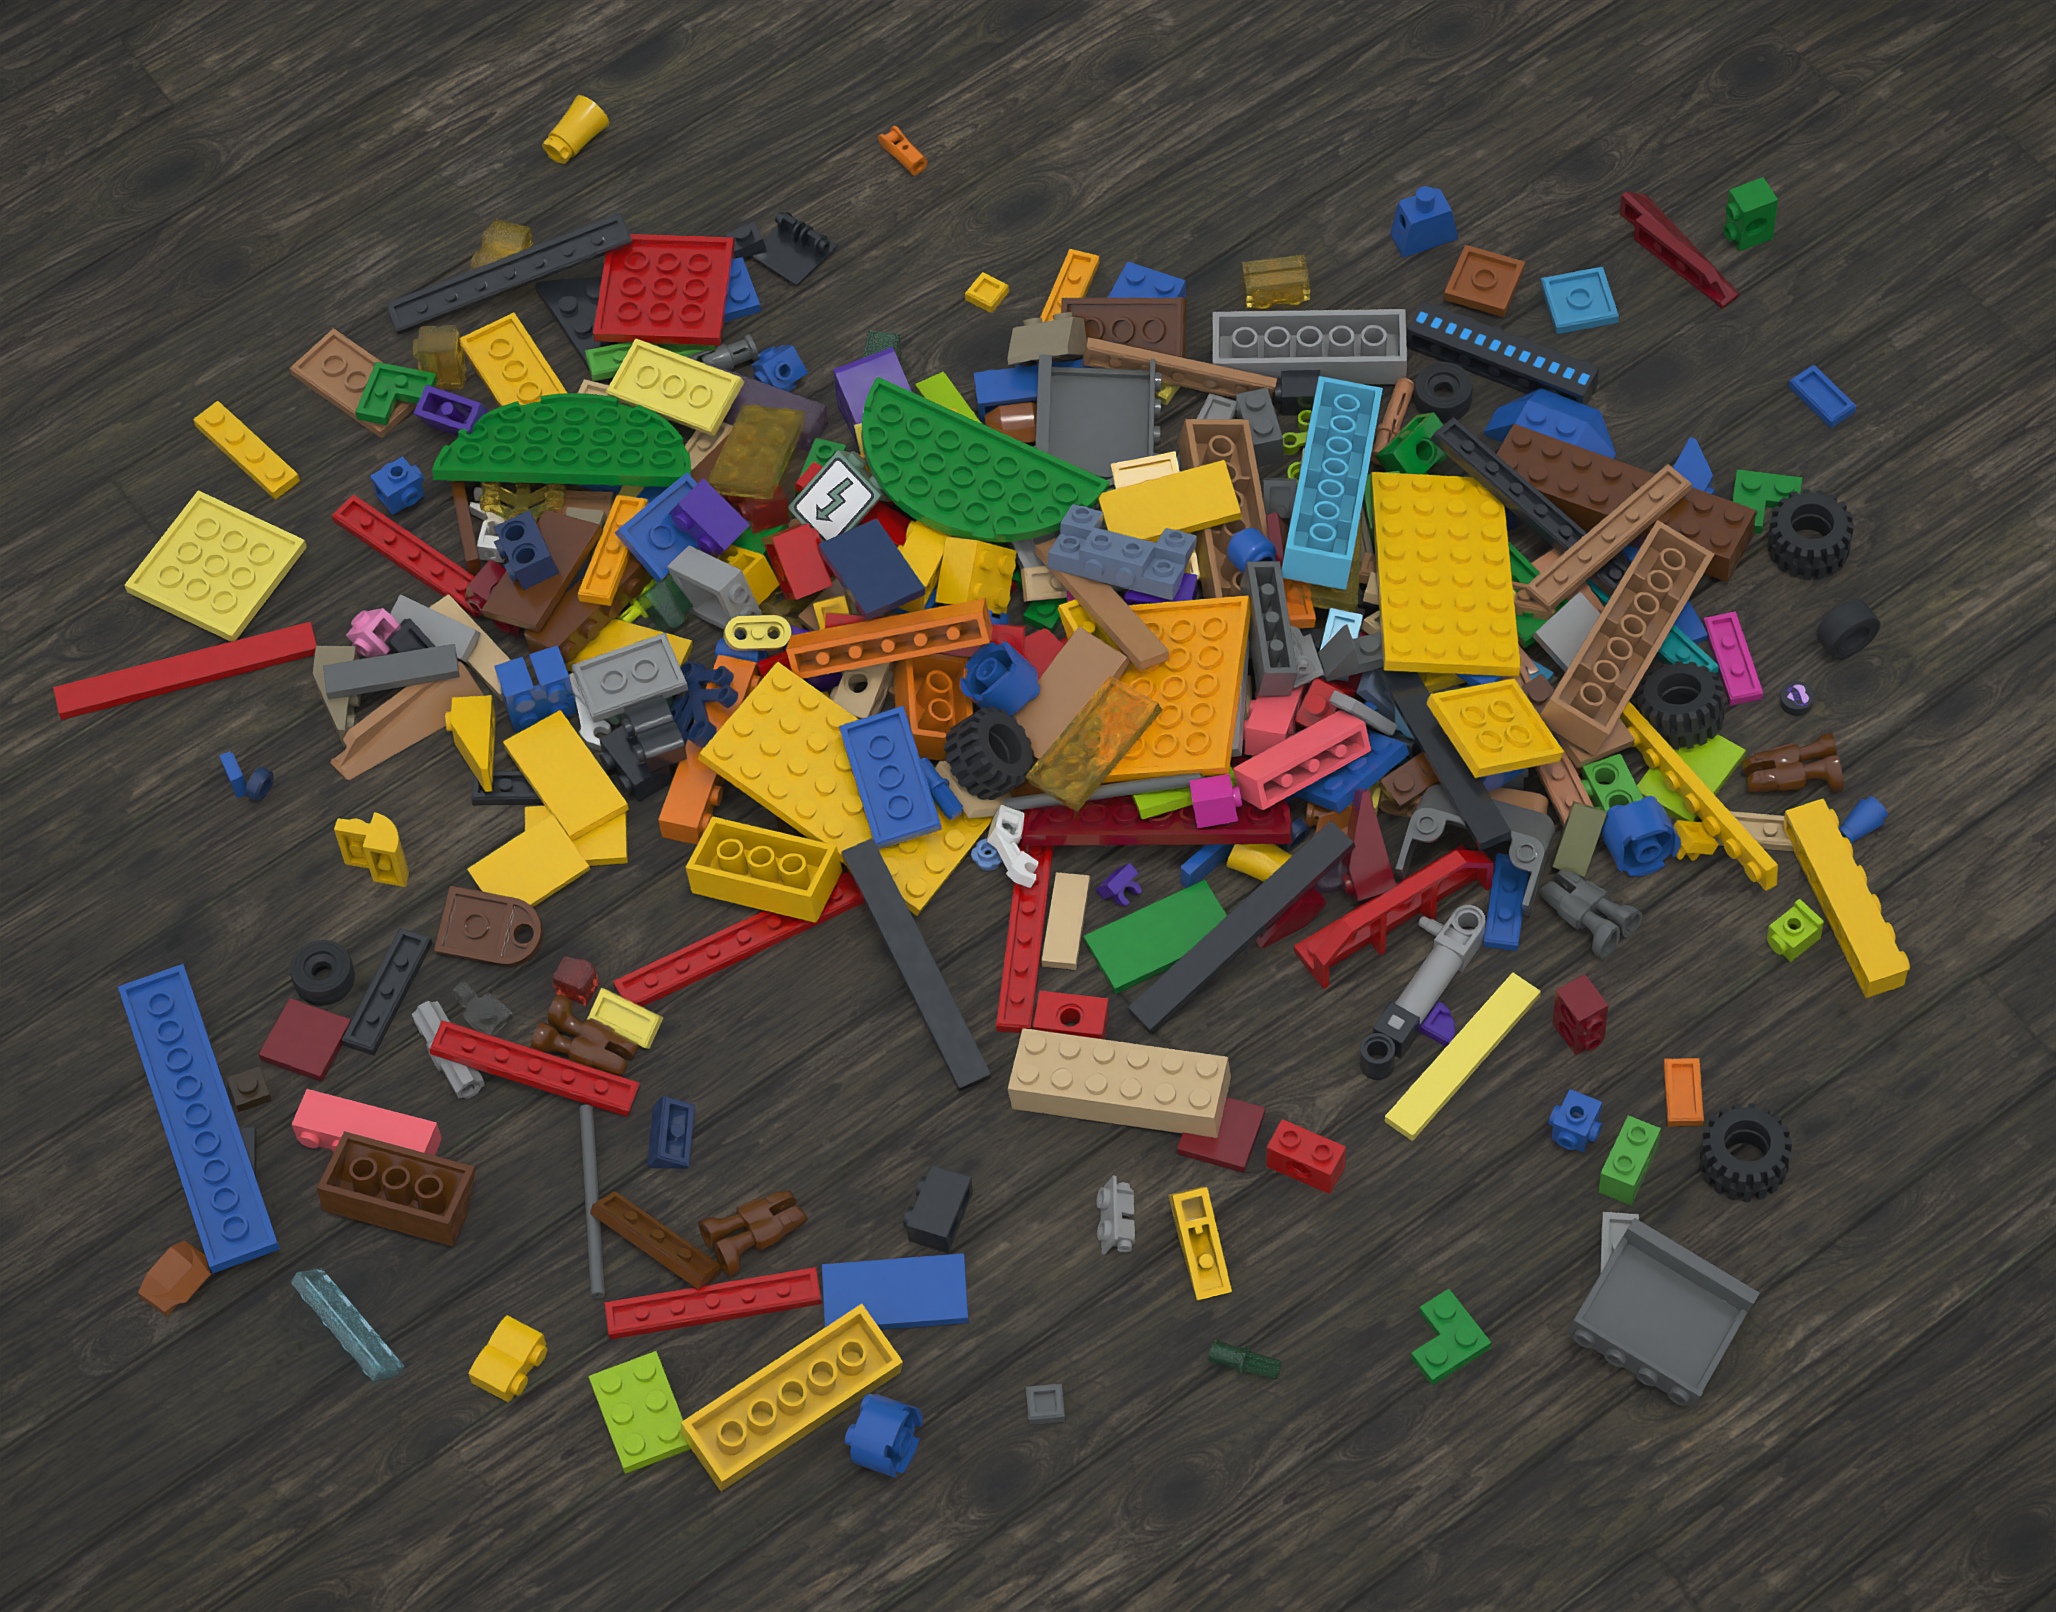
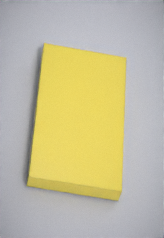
M635 339L606 390V394L634 407L641 405L663 418L715 436L744 381L739 376Z

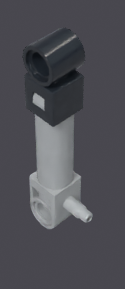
M1473 905L1458 907L1445 925L1425 916L1420 918L1419 926L1436 936L1433 950L1397 1001L1388 1004L1374 1024L1372 1034L1363 1039L1360 1045V1069L1367 1078L1382 1080L1392 1074L1395 1067V1056L1400 1059L1403 1058L1419 1035L1420 1024L1458 971H1464L1475 953L1482 946L1485 935V915L1478 907ZM1469 926L1473 927L1474 929L1465 930L1462 929V927ZM1374 1054L1383 1055L1384 1058L1374 1059L1371 1056Z

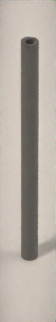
M1201 773L1180 774L1006 798L1005 806L1018 811L1190 787L1189 781L1202 779L1204 776Z
M582 1105L579 1107L590 1289L591 1297L600 1299L605 1297L601 1221L590 1214L592 1205L599 1201L594 1112L592 1105Z

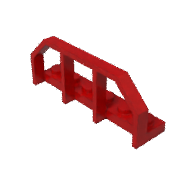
M1460 845L1400 881L1393 889L1377 895L1294 945V953L1320 986L1325 989L1329 987V968L1369 943H1371L1379 955L1385 953L1387 932L1419 913L1436 921L1437 902L1477 879L1486 891L1492 888L1493 862L1484 851H1468L1463 845Z

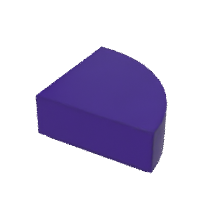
M1438 1001L1421 1025L1420 1033L1447 1047L1455 1038V1024L1449 1009Z

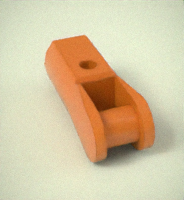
M897 126L891 127L890 132L886 135H878V141L882 148L895 157L912 175L915 176L926 168V157L905 137Z

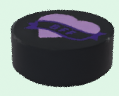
M1792 681L1783 686L1779 702L1785 712L1799 716L1811 710L1814 692L1808 684L1801 681Z

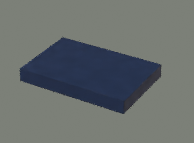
M877 518L818 544L819 553L866 621L925 595L924 585Z

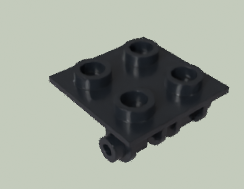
M781 211L775 217L778 227L764 240L766 248L749 256L793 285L798 286L838 245L830 241L826 235H821L813 230V227L806 225L804 221L794 218L791 213Z

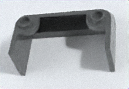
M1433 785L1423 793L1410 819L1395 868L1398 880L1402 881L1407 876L1417 841L1424 843L1436 841L1443 834L1446 824L1467 829L1442 785ZM1492 799L1511 830L1512 838L1506 841L1512 842L1509 850L1512 864L1520 870L1531 873L1522 902L1523 915L1530 917L1554 839V823L1544 813Z

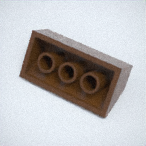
M344 1131L317 1186L322 1211L453 1246L467 1216L476 1170L471 1165Z

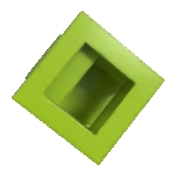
M1799 899L1795 902L1794 907L1769 925L1768 943L1774 952L1779 955L1783 954L1792 962L1821 939L1824 921Z

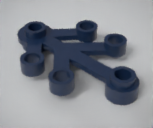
M687 661L680 668L687 682L688 690L677 694L670 712L680 731L684 744L686 745L687 739H689L699 748H703L717 733L716 726L709 721L705 703L718 702L724 708H730L737 701L738 692L729 686L734 678V674L725 666L705 670V666L701 663ZM711 682L719 687L716 689L701 688L703 683ZM688 697H689V700H688V702H687V704H686V706H685L683 712H681L683 706L685 705V703H686V701H687V699H688ZM694 716L695 723L692 725L689 732H687L686 729L692 717Z

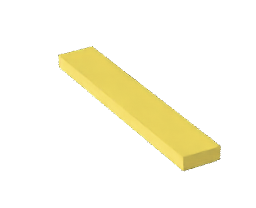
M1512 973L1385 1115V1122L1413 1141L1540 998L1541 991L1515 973Z

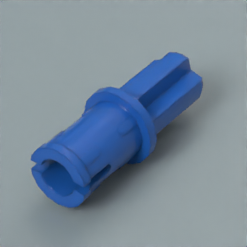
M927 757L920 759L933 800L948 819H955L963 813V805L948 787L950 782L948 779L941 777Z

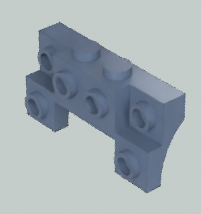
M1072 504L1061 521L1060 535L1048 552L1049 569L1169 600L1174 599L1180 589L1188 561L1196 547V535L1165 528L1157 543L1099 529L1103 523L1102 511Z

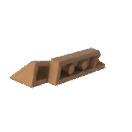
M459 661L460 677L406 686L349 729L343 738L347 746L345 751L332 758L330 763L346 780H351L445 727L446 711H451L453 697L484 696L464 664Z

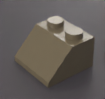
M1072 312L1053 315V321L1043 322L1042 318L1024 320V326L1013 328L1007 357L1008 365H1039V355H1052V362L1082 358L1087 343L1084 318L1073 317Z

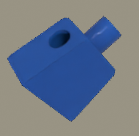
M1423 186L1416 191L1415 196L1403 199L1398 203L1390 235L1403 258L1458 239L1452 210L1440 189Z

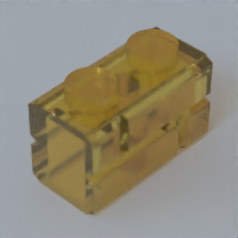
M1305 254L1241 262L1242 284L1247 308L1266 309L1273 304L1282 303L1298 305L1303 301L1310 300V281Z
M455 325L440 326V328L436 326H422L419 329L418 339L413 340V356L415 359L419 358L418 370L436 373L438 382L435 388L441 390L445 387L448 389H463L466 378V362L458 329Z

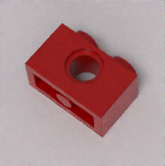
M1039 991L1033 1030L1105 1040L1109 1020L1108 998ZM1067 1022H1076V1023H1078V1024L1075 1025V1026H1066V1025H1064V1024L1067 1023Z
M1283 1119L1266 1147L1268 1168L1328 1194L1332 1193L1346 1167V1146Z

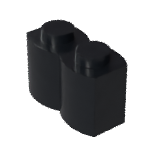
M663 695L624 708L626 719L621 720L626 737L628 739L633 737L636 742L633 745V751L639 764L645 763L648 771L651 772L687 759L683 738Z

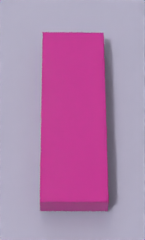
M1736 611L1703 618V626L1708 633V642L1714 660L1719 665L1718 672L1729 705L1762 700L1763 691Z

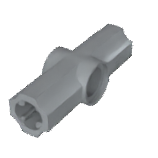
M427 1001L419 1005L416 1011L412 1013V1017L420 1034L426 1041V1048L436 1068L439 1071H443L458 1099H468L478 1094L479 1090L485 1085L477 1069L430 1054V1047L441 1020L450 1022L439 1002Z

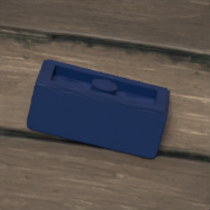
M663 1096L654 1104L647 1160L648 1167L687 1169L689 1167L695 1104Z

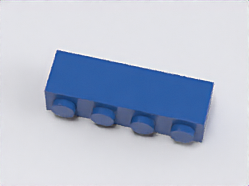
M1083 358L1074 361L1052 362V367L1094 368L1082 365ZM1039 365L1017 366L1001 370L990 369L974 373L979 421L985 422L984 415L1002 405L1026 402L1037 404Z

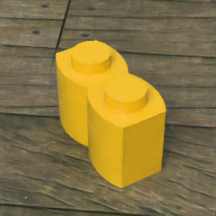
M507 1315L494 1331L488 1345L485 1346L469 1371L472 1384L506 1402H509L514 1395L519 1396L527 1385V1373L533 1366H539L546 1356L547 1347H545L544 1335Z

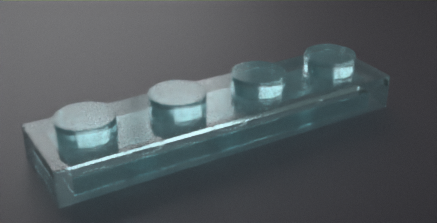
M320 1268L297 1272L291 1284L300 1293L302 1299L321 1318L322 1323L337 1337L343 1348L358 1362L363 1372L373 1381L398 1377L404 1365L325 1271Z

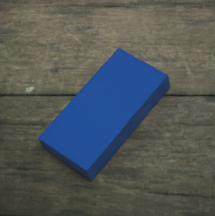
M1815 365L1789 380L1788 387L1830 428L1856 412V405Z

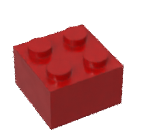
M809 523L797 524L761 538L785 600H797L832 586L830 578L834 577V573L819 553L818 544L822 542L815 527L811 529Z

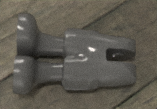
M1561 869L1555 874L1554 882L1548 881L1539 890L1540 896L1568 924L1577 930L1587 927L1594 936L1592 950L1601 959L1608 958L1614 952L1618 945L1620 934L1625 938L1630 937L1642 921V913L1637 908L1630 905H1619L1608 900L1609 893L1591 881L1583 880L1582 877L1573 871ZM1602 913V914H1604L1606 917H1608L1611 921H1609V920H1607V919H1604V918H1602V917H1600V916H1598V915H1600V914Z

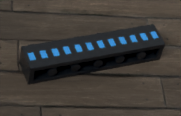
M1422 301L1406 329V348L1442 362L1456 364L1470 373L1525 394L1542 388L1587 405L1598 386L1599 367L1592 365L1588 361L1575 359L1556 349H1549L1533 343L1527 338L1514 336L1498 327H1491L1475 321L1469 316H1462L1448 311L1440 305H1433Z

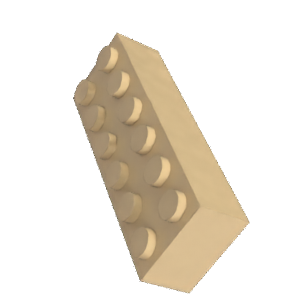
M1023 1028L1008 1085V1093L1012 1109L1217 1138L1231 1074L1228 1057Z

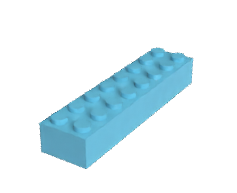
M1319 376L1281 569L1282 578L1346 590L1383 388Z

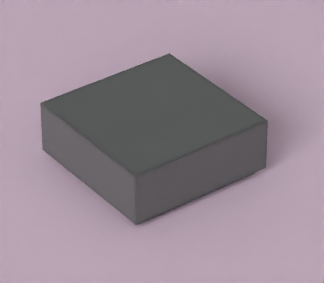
M1062 1383L1026 1387L1029 1425L1065 1422Z

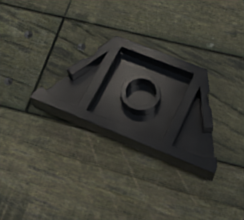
M602 276L538 281L534 283L536 292L588 370L585 350L618 344V342L594 341L593 330Z

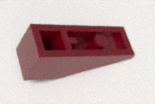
M1363 788L1357 789L1354 793L1347 836L1354 842L1356 847L1342 860L1344 874L1340 875V881L1345 894H1350L1351 898L1360 901L1388 892L1396 887L1370 792Z

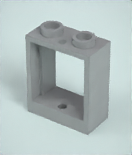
M690 545L667 566L689 613L722 629H725L728 622L734 617L762 615L742 570ZM742 630L734 632V635L740 638L745 634Z

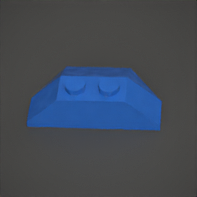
M1542 388L1498 407L1484 430V436L1503 443L1513 424L1612 459L1616 457L1615 449L1600 410Z

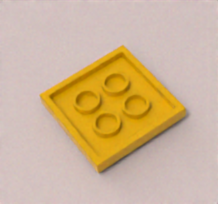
M1515 678L1430 694L1426 703L1475 778L1559 762L1564 754V751Z

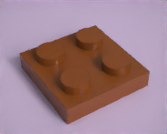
M1465 245L1444 291V300L1505 317L1524 273L1525 261Z

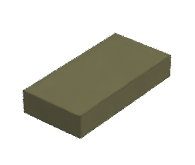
M1573 801L1551 866L1560 870L1573 871L1577 875L1585 877L1607 812Z

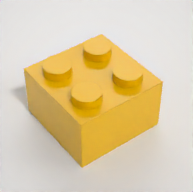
M946 537L935 602L952 605L986 598L988 610H993L992 614L1001 615V612L1006 613L1010 601V589L1016 566L1017 551L978 540Z

